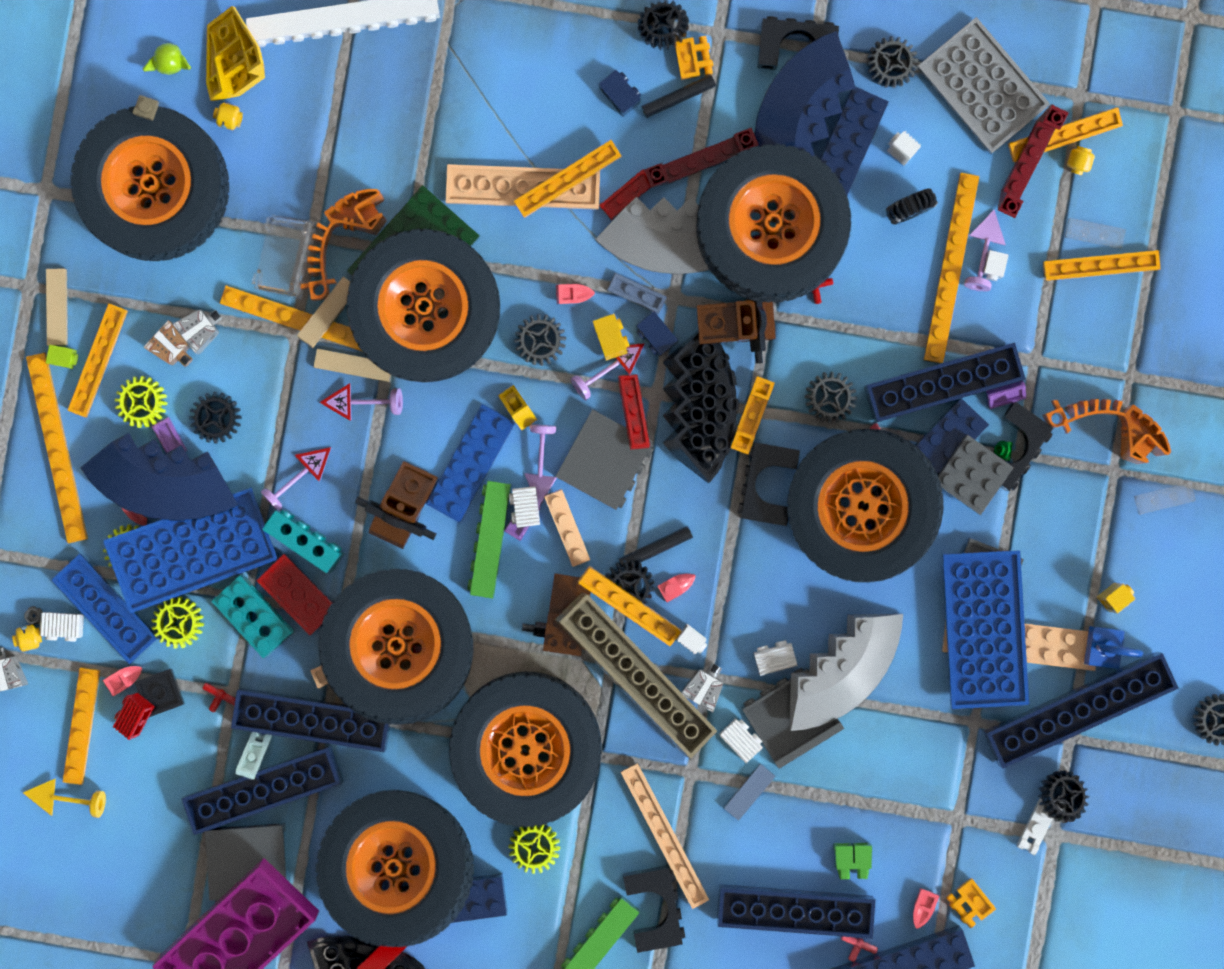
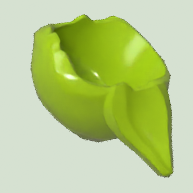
M164 43L157 47L154 56L149 59L142 69L144 72L157 70L161 74L172 75L182 69L190 70L191 66L177 45Z

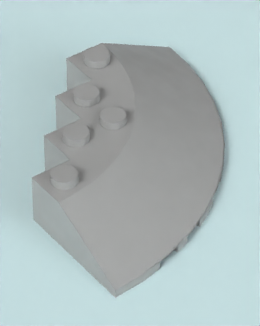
M636 197L595 239L611 254L647 271L688 274L709 270L701 256L696 235L699 205L692 198L677 211L664 197L651 210Z
M847 614V634H829L828 653H810V672L791 673L790 731L810 729L832 722L857 707L872 693L886 674L895 656L902 631L903 614Z

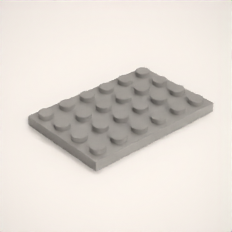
M977 17L918 65L919 71L990 155L1050 105Z

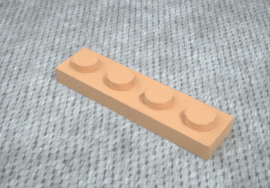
M560 489L545 495V500L572 567L589 561L590 557L563 490Z

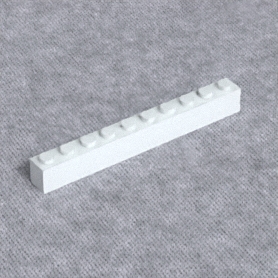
M368 0L246 18V25L259 47H265L268 43L280 45L288 40L300 42L308 37L320 39L323 35L339 36L342 35V32L348 31L349 33H359L362 29L374 31L382 26L394 28L402 23L414 25L417 24V21L422 20L434 22L436 18H440L438 0Z

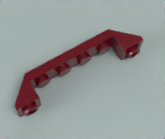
M1051 104L1038 118L1001 190L998 211L1016 218L1024 202L1020 198L1055 129L1060 130L1069 112Z
M751 127L734 134L732 138L664 165L662 163L644 169L651 188L667 185L724 163L732 156H736L737 153L758 146V142Z

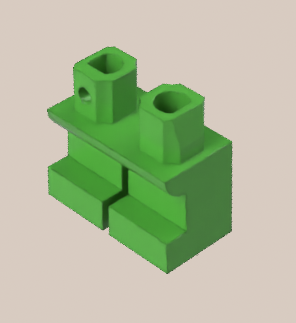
M833 843L835 867L838 871L839 879H850V869H857V879H868L869 869H872V845L870 843Z

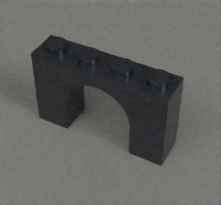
M768 16L766 19L763 18L757 68L777 69L780 43L786 37L800 34L808 37L813 42L835 31L839 35V26L833 22L817 24L813 20L797 22L794 18H786L785 20H778L774 16Z
M1017 402L1011 403L1001 419L1022 434L1025 441V449L1017 461L1008 463L1014 468L1001 485V488L1005 491L1016 489L1020 483L1019 477L1022 473L1025 475L1031 467L1029 464L1031 460L1039 456L1042 451L1040 447L1044 442L1047 443L1053 435L1051 433L1053 430L1052 426Z
M753 443L748 455L751 458L750 465H746L744 476H748L747 482L742 485L741 495H744L743 503L740 502L738 507V514H741L740 518L787 526V507L763 501L757 494L755 483L758 474L766 467L777 466L796 470L800 450Z
M665 865L623 873L627 896L654 892L662 896L668 905L667 915L660 924L634 930L637 953L683 945L682 939L686 937L684 927L679 926V920L682 919L680 908H676L675 901L679 899L677 889L672 888V882L675 881L673 870H669V866Z

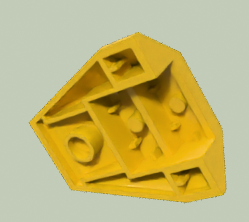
M231 6L207 24L206 85L211 101L239 97L265 78L260 47L234 6Z

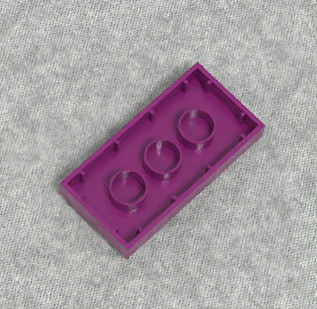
M263 858L162 952L152 967L154 969H263L316 920L319 910Z

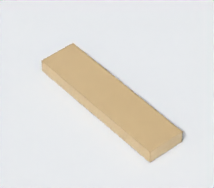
M46 269L48 346L49 344L68 346L67 269Z
M342 277L298 333L297 338L314 348L346 307L349 280Z
M317 349L314 368L385 382L390 381L391 375L377 367L368 358Z

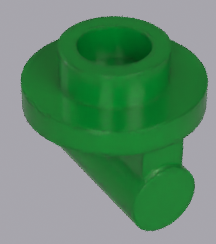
M999 441L995 445L994 454L1004 461H1010L1013 442Z

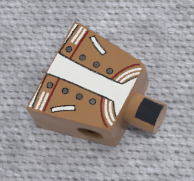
M168 320L148 341L144 348L170 365H174L179 361L184 367H187L193 360L186 353L190 346L174 327V323Z

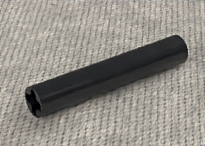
M710 74L641 106L646 118H649L716 87V83Z
M686 526L619 558V561L623 566L624 560H626L628 565H630L631 560H634L636 565L638 562H644L692 539L693 536L689 527Z

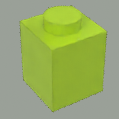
M49 344L46 364L73 369L74 365L76 366L78 362L77 350Z

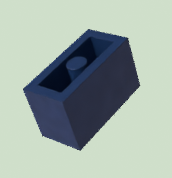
M615 70L599 83V89L624 117L641 102V94L635 86L631 87L627 83L629 80L623 72L619 73Z
M655 311L636 325L638 329L636 331L637 335L642 340L646 339L650 344L648 348L654 355L658 354L661 357L678 343V339Z

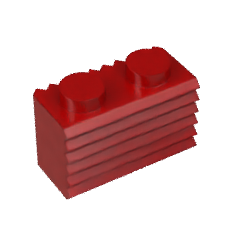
M139 693L127 695L122 701V709L114 717L113 728L128 740L140 735L154 708V705Z

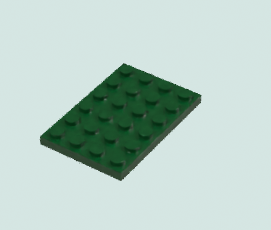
M422 185L347 269V272L353 276L360 261L375 245L400 232L415 229L438 230L456 236L470 246L479 239L480 235ZM418 283L416 291L418 293L425 292L426 284ZM405 295L402 297L401 302L404 306H408L411 304L412 298L409 295ZM408 314V315L405 317V321L408 319V317H409L411 314Z

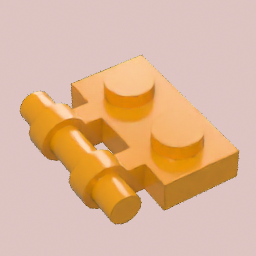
M706 36L699 37L700 44L696 45L694 44L693 37L683 39L682 43L676 42L675 49L681 80L699 77V69L701 68L705 69V75L713 74V60H710V44L707 43ZM700 51L702 53L703 61L697 60L696 52Z
M972 878L956 889L961 896L955 898L950 893L946 897L950 903L949 906L957 911L960 915V920L966 923L969 928L974 927L976 924L972 919L977 915L982 921L996 910ZM965 901L971 908L968 912L962 907Z

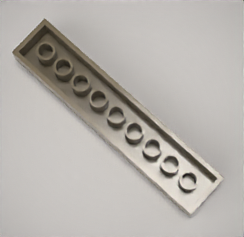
M581 593L555 619L562 629L684 756L691 759L717 732L709 721L588 594Z

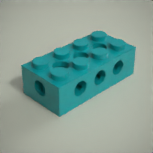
M275 510L262 530L325 573H332L345 554L341 551L342 547L334 542H327L325 540L327 537L322 533L309 530L310 525L302 520L296 521L293 519L295 515L288 510ZM288 525L292 527L290 534L286 531ZM304 535H306L308 538V542L306 545H304L302 542V538ZM320 546H322L324 549V553L322 556H320L318 553V548Z
M240 575L211 601L262 658L268 657L295 632L245 575ZM239 597L243 598L244 600L243 607H240L237 604V600ZM252 611L257 614L255 622L250 619ZM264 626H268L270 628V634L268 636H266L263 633Z

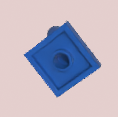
M1089 626L1084 664L1119 669L1121 655L1142 657L1143 651L1123 647L1125 631Z

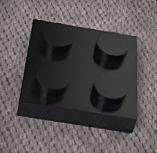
M172 668L134 682L138 693L154 705L150 717L185 704Z

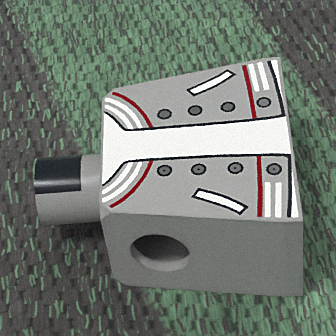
M200 309L175 322L173 325L191 349L199 355L220 333L215 324L223 319V317L216 309L208 316Z
M4 647L0 648V692L28 685L17 657L6 658Z
M712 663L707 673L699 669L681 690V693L686 698L713 712L723 686V682L717 679L722 668Z

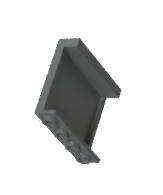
M592 409L556 477L617 510L618 507H623L627 499L624 497L626 491L631 492L636 481L633 479L636 473L641 474L645 466L642 463L644 458H649L654 450L652 447L653 442L649 440V448L630 450L626 427Z
M801 667L793 673H808L810 671L807 668L803 670ZM786 677L776 683L777 686L773 689L766 688L760 692L761 696L754 700L752 697L743 703L744 707H742L743 712L762 740L778 769L845 729L841 722L836 719L818 727L790 731L791 678L787 680Z
M285 823L217 827L205 831L209 901L215 900L216 903L263 858L287 879L284 843Z

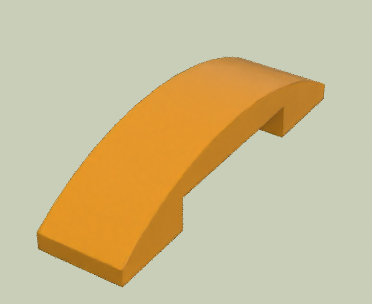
M756 377L736 430L731 449L749 455L775 382Z

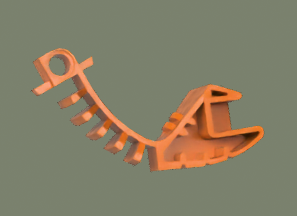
M378 189L356 191L355 194L351 193L344 196V199L341 198L335 203V206H331L324 212L330 221L329 226L325 227L319 222L317 223L316 227L325 231V234L321 237L313 233L312 239L321 242V248L309 245L308 250L312 253L320 254V258L307 256V262L311 265H320V269H307L309 275L313 277L322 275V280L304 283L300 287V289L309 288L311 300L319 301L326 299L329 295V285L337 284L335 279L327 278L326 251L333 230L336 227L343 226L346 230L350 228V231L359 230L377 235L387 222L383 214L378 213L375 208L376 205L384 201V197ZM317 286L324 287V292L321 295H316L315 293Z
M1099 399L1082 400L1065 407L1066 412L1071 417L1067 419L1058 400H1052L1054 410L1042 415L1047 424L1053 428L1062 426L1066 434L1071 431L1068 423L1085 416L1106 414L1119 417L1122 423L1121 458L1134 464L1148 463L1149 460L1146 456L1150 452L1155 456H1164L1171 453L1168 439L1165 433L1161 432L1162 428L1156 421H1153V418L1146 413L1143 414V411L1134 404L1129 405L1123 412H1119L1123 401L1115 400L1112 410H1109L1111 400L1102 399L1100 401L1101 410L1098 411ZM1053 414L1059 416L1058 424L1052 422L1051 417Z

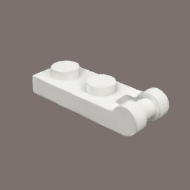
M1039 798L1017 843L1018 848L1026 849L1034 856L1037 854L1039 846L1053 819L1048 818V813L1042 812L1045 807L1039 805L1042 802L1041 798ZM1029 836L1034 838L1032 844L1027 842Z

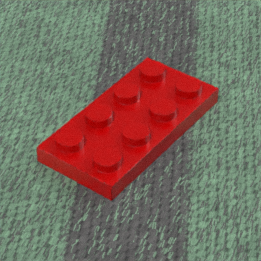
M283 554L256 580L310 636L322 625L327 610L333 604L286 554Z

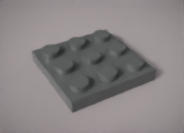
M966 434L939 472L938 478L943 490L978 515H981L1014 467Z

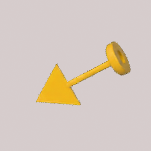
M56 778L23 792L24 795L51 816L53 815L54 800L89 805V812L95 818L101 817L106 804L104 791H95L91 800L54 795Z

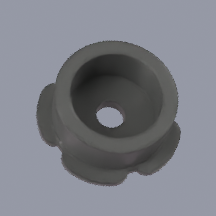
M31 606L24 614L25 620L28 624H40L43 611L40 608Z

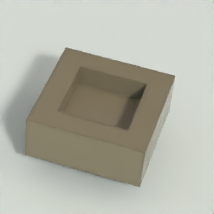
M139 95L133 114L153 121L159 102Z

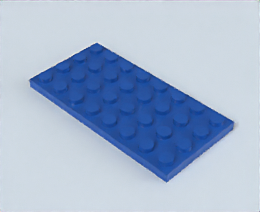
M252 488L232 494L238 506L224 513L213 514L198 520L169 521L162 519L103 540L130 614L278 560L269 534L262 530L265 523Z
M1020 550L942 554L951 709L1029 705Z

